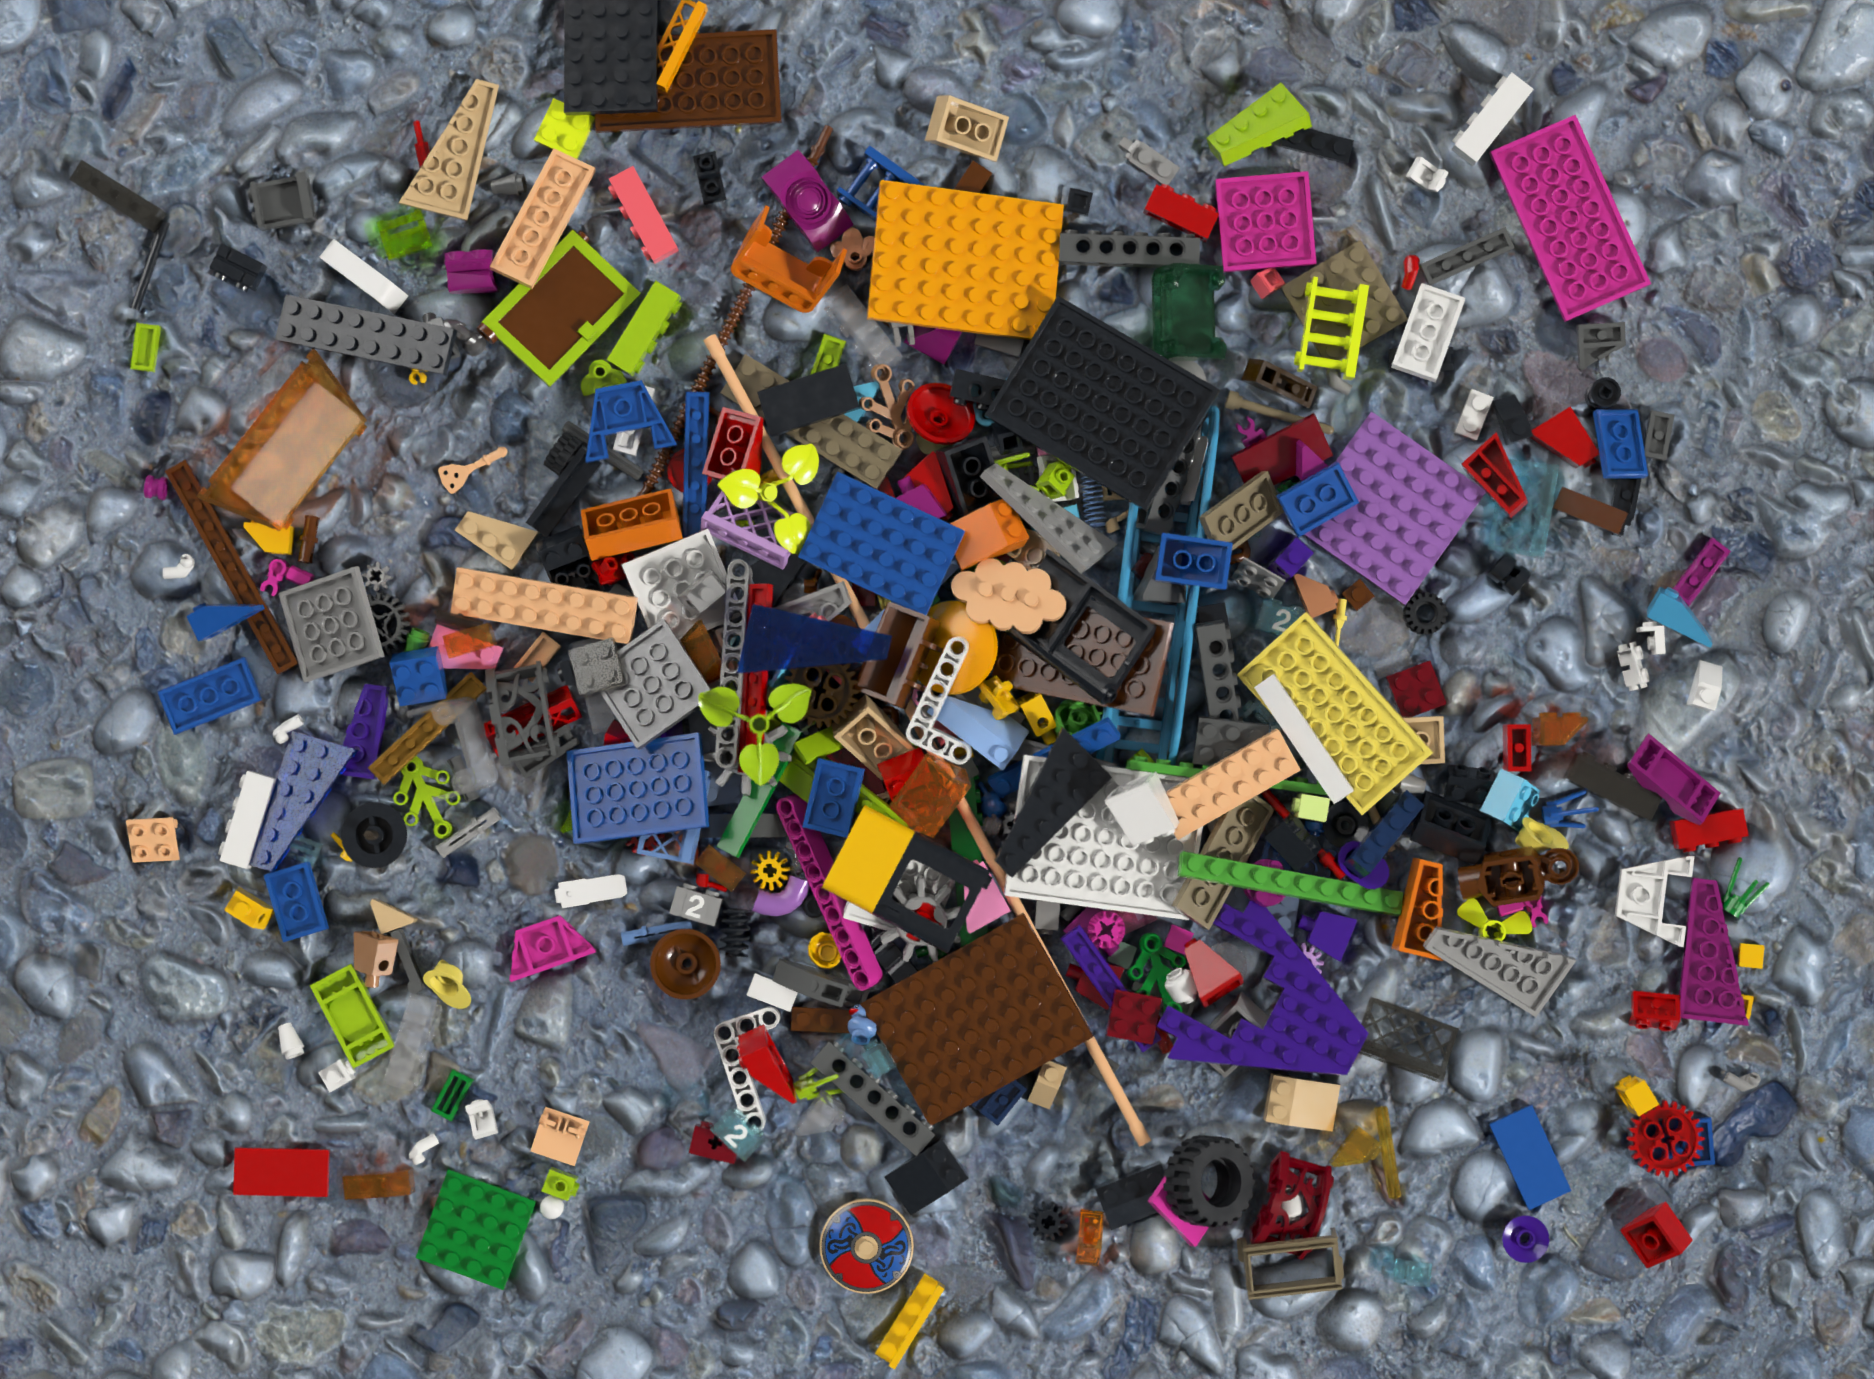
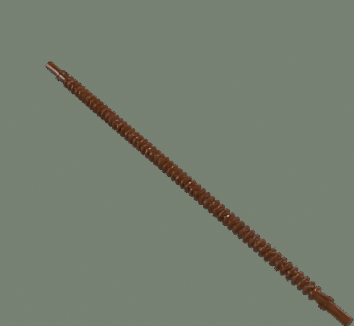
M828 125L824 126L816 144L811 147L810 156L806 157L813 167L819 165L817 161L824 154V147L833 131V128ZM784 208L778 212L780 216L775 218L777 222L772 224L774 228L771 229L772 237L769 243L774 246L776 243H779L778 238L782 237L781 232L785 231L784 226L788 225L787 220L791 219ZM748 283L742 284L744 288L739 290L741 294L736 296L738 300L733 302L735 306L730 308L732 312L727 314L729 318L724 320L726 324L722 325L721 328L723 330L718 332L720 336L717 338L723 349L725 345H728L727 340L731 339L730 334L734 333L733 328L737 327L736 322L740 321L739 316L743 315L742 310L746 309L745 304L749 303L748 298L752 297L751 292L755 291V288ZM711 354L706 355L707 361H703L704 367H700L701 373L697 374L698 379L694 380L695 385L691 386V392H704L703 388L707 387L706 382L710 381L709 376L713 375L712 370L716 369V361L712 358ZM684 403L682 404L683 409L679 410L680 415L676 416L677 421L673 422L674 427L670 428L672 436L678 442L680 441L679 435H683L682 429L685 430ZM673 447L663 448L661 452H658L659 457L655 458L656 463L652 464L653 469L649 470L650 475L646 476L647 481L642 483L644 486L636 496L649 494L652 489H656L654 485L659 483L657 479L662 477L660 473L665 471L663 467L668 465L666 461L671 459L669 455L674 453Z

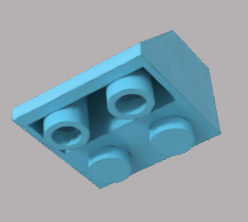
M1500 769L1480 811L1519 832L1523 827L1522 819L1528 818L1532 807L1537 804L1540 790L1525 779Z

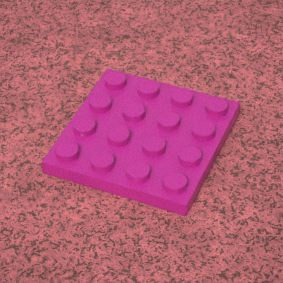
M1308 171L1215 179L1223 273L1316 265Z

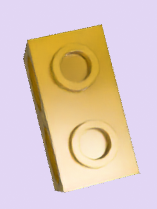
M1629 1075L1619 1081L1620 1085L1615 1087L1627 1110L1632 1114L1640 1116L1659 1105L1644 1079Z

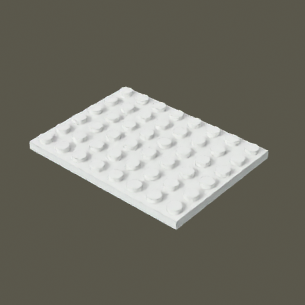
M1023 756L1015 818L1025 802L1024 800L1046 760L1045 757ZM1101 765L1112 778L1013 878L1006 873L1004 896L1189 920L1188 917L1171 905L1186 880V877L1178 876L1180 853L1184 851L1199 854L1203 826L1179 840L1176 839L1174 834L1166 837L1159 835L1154 837V841L1147 845L1141 846L1139 843L1133 846L1108 808L1105 799L1113 789L1153 772ZM1157 773L1165 792L1190 778Z

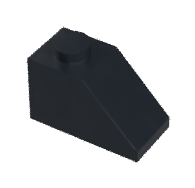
M1515 394L1492 401L1506 446L1533 436L1527 415Z

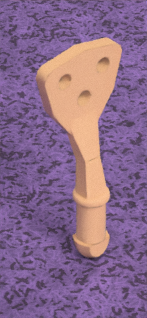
M498 447L493 452L483 455L475 463L466 466L451 464L440 467L438 472L442 484L449 493H456L465 484L470 473L477 468L490 465L501 457H505L508 452L507 448Z

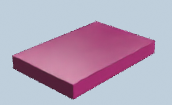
M1164 1177L1148 1202L1190 1246L1196 1247L1209 1227L1191 1225L1182 1221L1179 1215H1175L1171 1209L1173 1205L1168 1204L1166 1199L1168 1194L1167 1191H1164L1163 1183H1166V1177ZM1203 1192L1205 1199L1208 1201L1210 1198Z

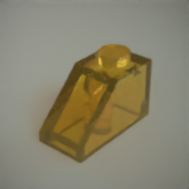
M1355 1125L1328 1162L1334 1167L1368 1163L1370 1159L1374 1160L1381 1151L1379 1147L1382 1143L1358 1125Z

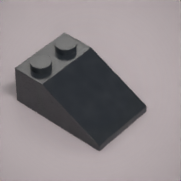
M943 1137L923 1149L918 1156H913L884 1176L910 1216L969 1179V1175Z

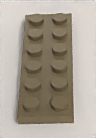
M1256 795L1221 815L1200 855L1246 863L1275 809ZM1186 878L1171 906L1203 929L1209 930L1233 886Z

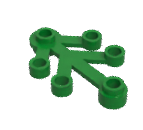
M1146 933L1139 941L1141 953L1135 965L1128 969L1127 974L1131 980L1140 979L1143 976V967L1149 958L1152 968L1142 987L1136 990L1135 993L1141 991L1145 995H1150V991L1155 981H1157L1164 1005L1161 1011L1162 1015L1167 1006L1182 1013L1180 1004L1172 1000L1165 988L1166 976L1173 970L1161 963L1160 956L1169 960L1171 967L1174 969L1184 967L1186 959L1183 955L1175 954L1162 946V940L1157 934ZM1147 941L1153 943L1152 949L1147 946ZM1175 958L1181 960L1180 966L1175 963ZM1133 969H1136L1138 971V977L1133 975Z

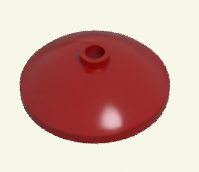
M928 383L917 388L908 400L907 417L912 428L924 439L940 445H951L961 442L971 433L975 424V412L972 404L967 403L966 406L953 404V400L948 399L951 386L944 383Z

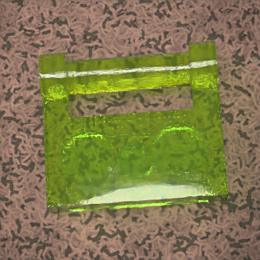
M414 209L412 213L391 220L376 222L389 261L434 247L421 209ZM414 221L418 222L419 226L388 235L387 230Z

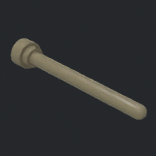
M1229 390L1224 408L1230 410L1243 408L1292 424L1305 418L1242 399L1243 396L1232 390ZM1319 422L1323 433L1330 435L1334 432V428L1331 425Z

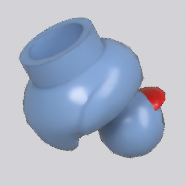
M857 1004L849 1010L852 1019L849 1020L847 1027L852 1035L851 1040L855 1044L865 1045L876 1034L877 1025L872 1020L865 1018V1009L860 1004Z

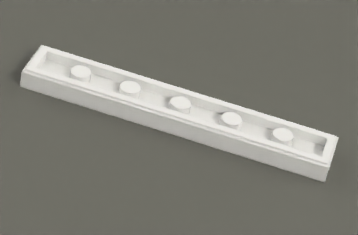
M1271 675L1255 686V690L1333 804L1352 793L1354 789L1276 675Z

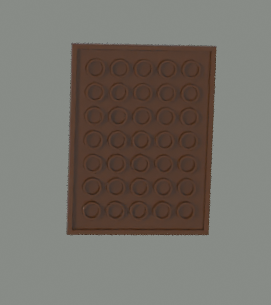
M1024 913L861 1003L867 1017L877 1025L876 1032L883 1045H886L887 1052L891 1059H894L896 1068L927 1122L931 1125L940 1122L1094 1036Z

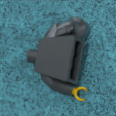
M431 312L425 313L422 316L424 323L456 329V338L462 340V348L468 355L477 356L485 350L486 340L479 332H470L465 327L467 326L466 324L458 320H443L442 317L436 318V314ZM456 341L450 360L460 357ZM411 369L412 373L409 375V381L412 384L417 385V375H419L421 383L426 382L427 377L425 373Z

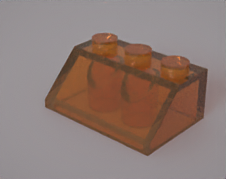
M927 753L889 805L890 809L914 831L934 838L971 788L967 771Z

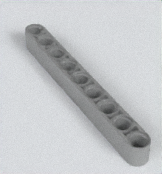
M736 559L729 564L727 572L720 687H728L732 682L737 683L736 694L739 697L740 705L736 712L741 714L748 585L752 584V569L745 561ZM745 566L744 575L736 577L735 570L737 567ZM742 589L744 591L742 599L734 600V592ZM738 612L742 613V620L734 624L732 616ZM740 636V644L736 647H731L730 641L732 637ZM733 659L739 660V667L736 670L729 669V663ZM733 716L729 726H717L715 760L720 767L726 770H733L738 766L741 719ZM728 729H733L734 738L730 741H725L724 733ZM730 752L733 755V760L730 764L725 765L722 758L724 754Z

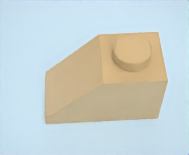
M1051 1060L1040 1066L1027 1101L1050 1109L1066 1071V1065Z

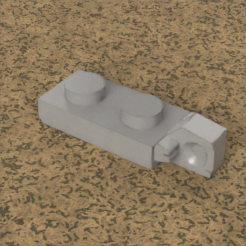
M1123 137L1118 144V147L1127 153L1125 158L1129 160L1128 162L1159 184L1169 185L1180 169L1176 164L1137 139L1133 143Z

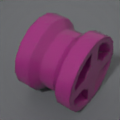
M147 475L144 484L145 498L157 497L159 500H165L169 486L168 478L161 477L158 479L152 475Z

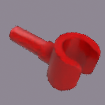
M696 874V884L698 886L714 888L723 892L727 891L728 887L709 882V874Z

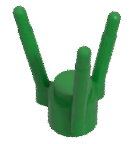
M1741 857L1737 859L1726 893L1721 899L1725 903L1723 909L1737 918L1770 885L1769 882H1766L1745 901L1758 884V880H1754L1741 897L1735 893L1731 897L1730 895L1742 863Z

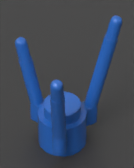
M1581 790L1558 800L1546 802L1547 806L1542 807V818L1544 825L1550 824V828H1585V824L1559 821L1563 820V816L1599 811V808L1591 807L1562 811L1561 806L1557 807V805L1586 794V790Z

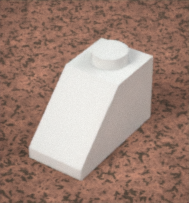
M1699 660L1686 705L1706 711L1716 710L1722 689V666Z

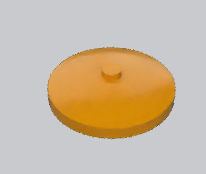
M945 601L932 606L927 616L941 622L933 644L943 649L941 653L930 649L924 663L929 665L927 670L922 668L918 680L927 687L948 641L956 636H961L968 641L969 651L948 695L966 693L980 685L994 666L998 650L995 628L991 622L985 624L973 622L968 617L966 603ZM960 641L952 643L953 652L961 654L964 650L963 643ZM944 662L942 671L946 675H951L954 672V667L951 663ZM937 683L932 686L933 691L944 693L942 685Z

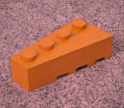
M1418 858L1412 859L1402 901V911L1398 918L1391 949L1443 961V959L1423 947V944L1436 926L1442 927L1443 864Z

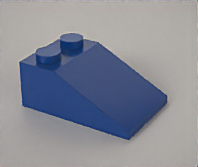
M1162 533L1155 581L1226 590L1233 543Z

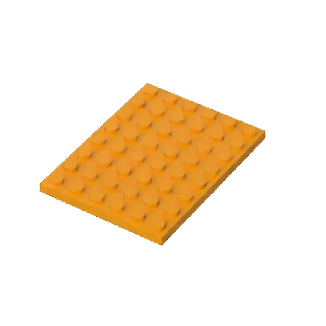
M881 180L879 183L867 319L1031 340L1056 299L1060 233L1062 232L1064 205Z

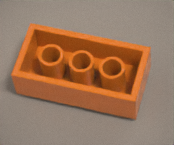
M672 488L580 510L585 542L591 561L683 539Z

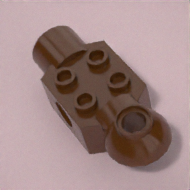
M1532 846L1485 853L1482 864L1458 867L1461 895L1463 900L1485 897L1493 907L1539 900L1544 890L1545 881L1561 885L1571 882L1578 874L1579 862L1577 857L1565 848H1554L1547 851L1544 855H1540ZM1562 861L1566 865L1562 868H1557L1554 866V863Z

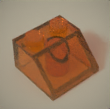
M702 619L698 620L680 641L707 683L710 684L720 679L721 659Z

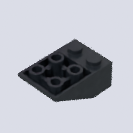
M579 525L536 541L538 555L551 583L606 592L604 585H601L596 571L591 567L594 560L591 561L585 537Z

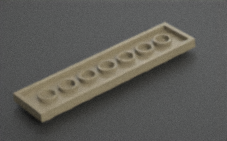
M745 354L734 372L758 416L763 417V421L766 422L757 392L789 382V380ZM726 383L720 392L721 395L739 405L728 383ZM844 414L784 433L802 445L813 444L820 456L878 490L902 452L900 448Z

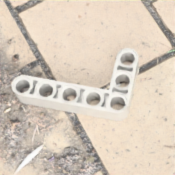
M956 636L948 641L906 731V736L911 743L955 764H964L969 760L972 754L970 745L934 728L933 725L969 651L968 641L961 636ZM954 641L963 643L964 650L961 654L953 652L951 646ZM944 662H949L953 665L954 672L951 675L943 673L942 665ZM938 683L943 686L944 693L942 696H935L932 693V686ZM924 705H930L934 709L932 717L927 718L922 714V707ZM918 726L923 729L924 735L921 739L913 737V727ZM939 736L945 740V747L943 749H937L933 745L935 737ZM956 747H963L966 750L967 755L964 759H958L955 756L954 750Z
M772 1006L723 1021L714 1030V1037L744 1127L753 1134L760 1132L764 1128L766 1123L765 1114L753 1078L748 1070L742 1069L739 1060L730 1061L726 1057V1052L729 1049L737 1050L739 1045L738 1036L748 1032L742 1029V1020L750 1019L754 1024L753 1029L763 1024L767 1030L774 1028L779 1023L781 1017L778 1009ZM767 1011L773 1012L776 1016V1021L772 1024L766 1023L763 1019V1015ZM726 1026L730 1028L731 1037L728 1039L720 1037V1027ZM735 1072H744L746 1081L744 1083H737L734 1080ZM745 1093L751 1094L754 1098L753 1104L749 1106L744 1105L741 1101V1096ZM751 1116H758L760 1118L761 1125L758 1128H753L749 1125L748 1120Z

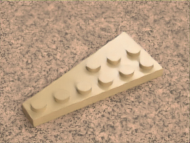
M479 79L475 80L398 204L464 221L468 220L499 88L498 84Z

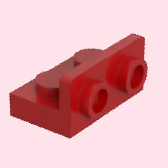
M1633 991L1631 993L1630 1026H1636L1638 1029L1659 1028L1661 1031L1676 1029L1680 1023V995Z

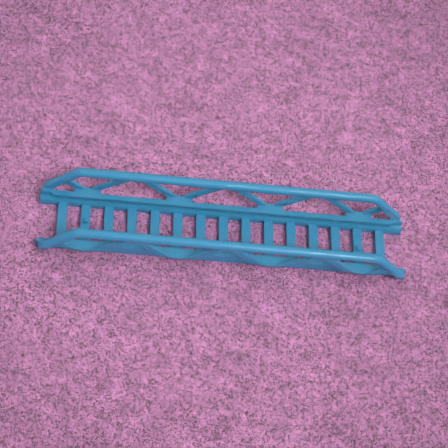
M1213 405L1209 408L1207 418L1203 422L1201 436L1207 437L1208 445L1203 464H1206L1199 516L1210 508L1220 413L1219 408ZM1209 416H1211V422H1210V427H1209V436H1207L1208 424H1209ZM1202 464L1195 499L1191 501L1188 513L1175 512L1173 522L1187 523L1185 536L1206 539V534L1200 520H1198V528H1196L1203 472ZM1129 502L1117 599L1132 610L1175 615L1171 635V651L1168 652L1166 661H1169L1168 675L1163 674L1161 684H1166L1165 698L1158 697L1156 707H1163L1162 721L1119 716L1118 709L1108 707L1103 708L1102 720L1109 717L1116 728L1117 725L1159 730L1160 739L1159 744L1120 739L1097 750L1096 758L1113 763L1115 748L1139 751L1142 748L1145 752L1158 754L1157 759L1166 760L1168 743L1171 740L1168 760L1171 761L1170 765L1175 766L1182 731L1200 587L1190 586L1186 621H1184L1186 603H1179L1174 606L1133 601L1135 587H1138L1142 579L1136 577L1138 564L1148 565L1152 558L1150 555L1139 554L1141 541L1160 543L1161 536L1136 528L1139 507ZM1186 585V599H1187L1188 585ZM1180 648H1182L1180 671H1179V679H1178V687H1177V695H1176V703H1175V711H1174V713H1172V711H1173V703H1174V695H1175V687H1176V679H1177V671H1178V663H1179V655H1180Z

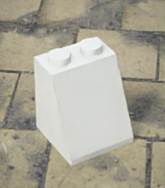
M1157 772L1113 789L1105 799L1108 808L1133 846L1139 843L1141 846L1147 845L1154 841V837L1162 835V837L1169 836L1175 832L1176 827L1180 823Z

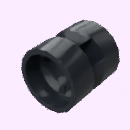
M1602 377L1596 380L1585 391V401L1593 410L1608 409L1615 405L1621 396L1619 384L1609 377Z
M1506 552L1494 564L1487 575L1496 583L1501 582L1502 588L1513 596L1525 584L1532 573L1523 565H1516L1517 560Z

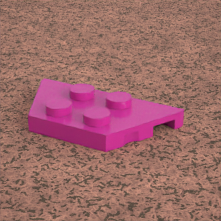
M561 915L515 931V944L509 980L513 982L595 953L596 949Z

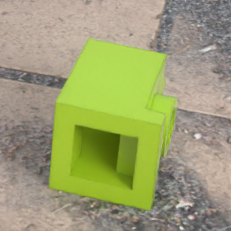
M1056 461L1047 465L1035 485L1052 500L1065 496V491L1075 475L1070 472L1072 469L1070 466L1061 461Z

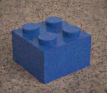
M439 646L392 654L390 667L400 707L446 699L448 685Z

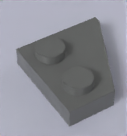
M1625 322L1577 325L1579 370L1586 369L1587 366L1626 345Z

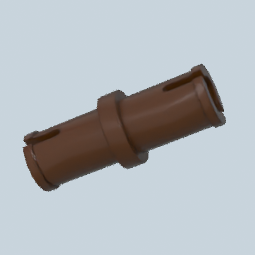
M305 515L303 534L299 538L301 546L298 562L313 564L315 544H318L316 536L319 517Z

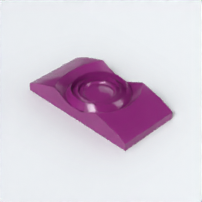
M796 150L761 177L816 253L854 225L840 202L829 191L815 168L799 150Z
M1649 733L1645 736L1627 764L1631 773L1643 788L1653 791L1665 799L1673 813L1698 825L1704 822L1721 794Z

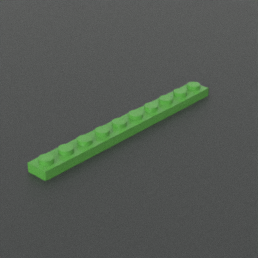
M1134 756L1133 760H1126L1125 769L1192 777L1210 766L1203 765L1202 769L1193 768V763L1180 762L1179 766L1170 765V760L1157 759L1156 763L1147 762V757ZM1294 777V781L1284 779L1270 787L1273 789L1327 795L1318 780L1316 784H1310L1307 778Z
M1183 851L1180 853L1178 876L1392 916L1401 915L1403 892L1383 888L1366 889L1357 883Z

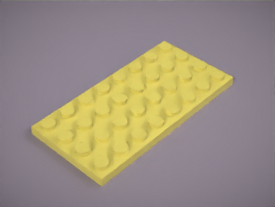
M1307 612L1237 674L1240 680L1269 712L1270 710L1254 687L1271 675H1276L1354 789L1346 798L1361 815L1366 813L1433 753Z

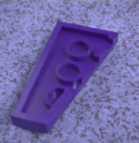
M364 684L354 710V717L351 724L348 725L345 740L339 748L338 758L335 765L332 766L331 774L377 780V777L368 767L381 755L390 687Z

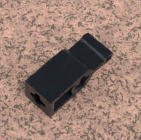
M893 941L882 944L874 951L876 959L896 983L918 971L910 960L908 962L903 960V953Z

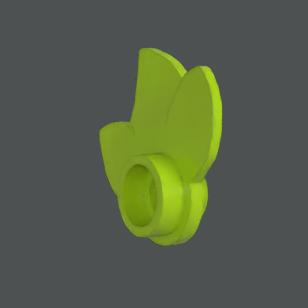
M597 359L590 364L589 373L582 379L581 391L583 396H588L593 393L595 394V389L627 383V380L620 370L611 368V365L606 360ZM598 367H602L605 370L603 375L596 373Z

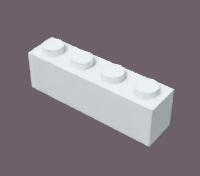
M1512 72L1507 78L1504 75L1495 85L1498 89L1493 96L1488 94L1480 104L1484 107L1479 114L1474 112L1466 122L1470 125L1465 132L1460 130L1452 140L1455 145L1451 150L1472 166L1475 165L1534 90Z
M247 771L246 775H242L239 783V788L242 789L232 806V810L235 812L233 818L229 819L225 829L228 835L226 841L221 843L218 852L221 855V862L245 869L252 868L278 779L253 771Z

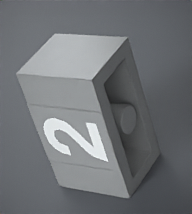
M684 883L683 887L677 886L669 914L716 926L723 903V898L719 897L720 893L707 889L705 893L696 891L697 886Z

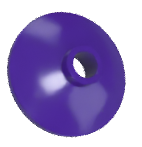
M1523 1215L1515 1217L1506 1225L1502 1234V1243L1506 1253L1518 1262L1530 1263L1540 1259L1546 1253L1549 1246L1550 1238L1546 1226L1533 1216ZM1522 1234L1528 1235L1526 1242H1521L1520 1237Z

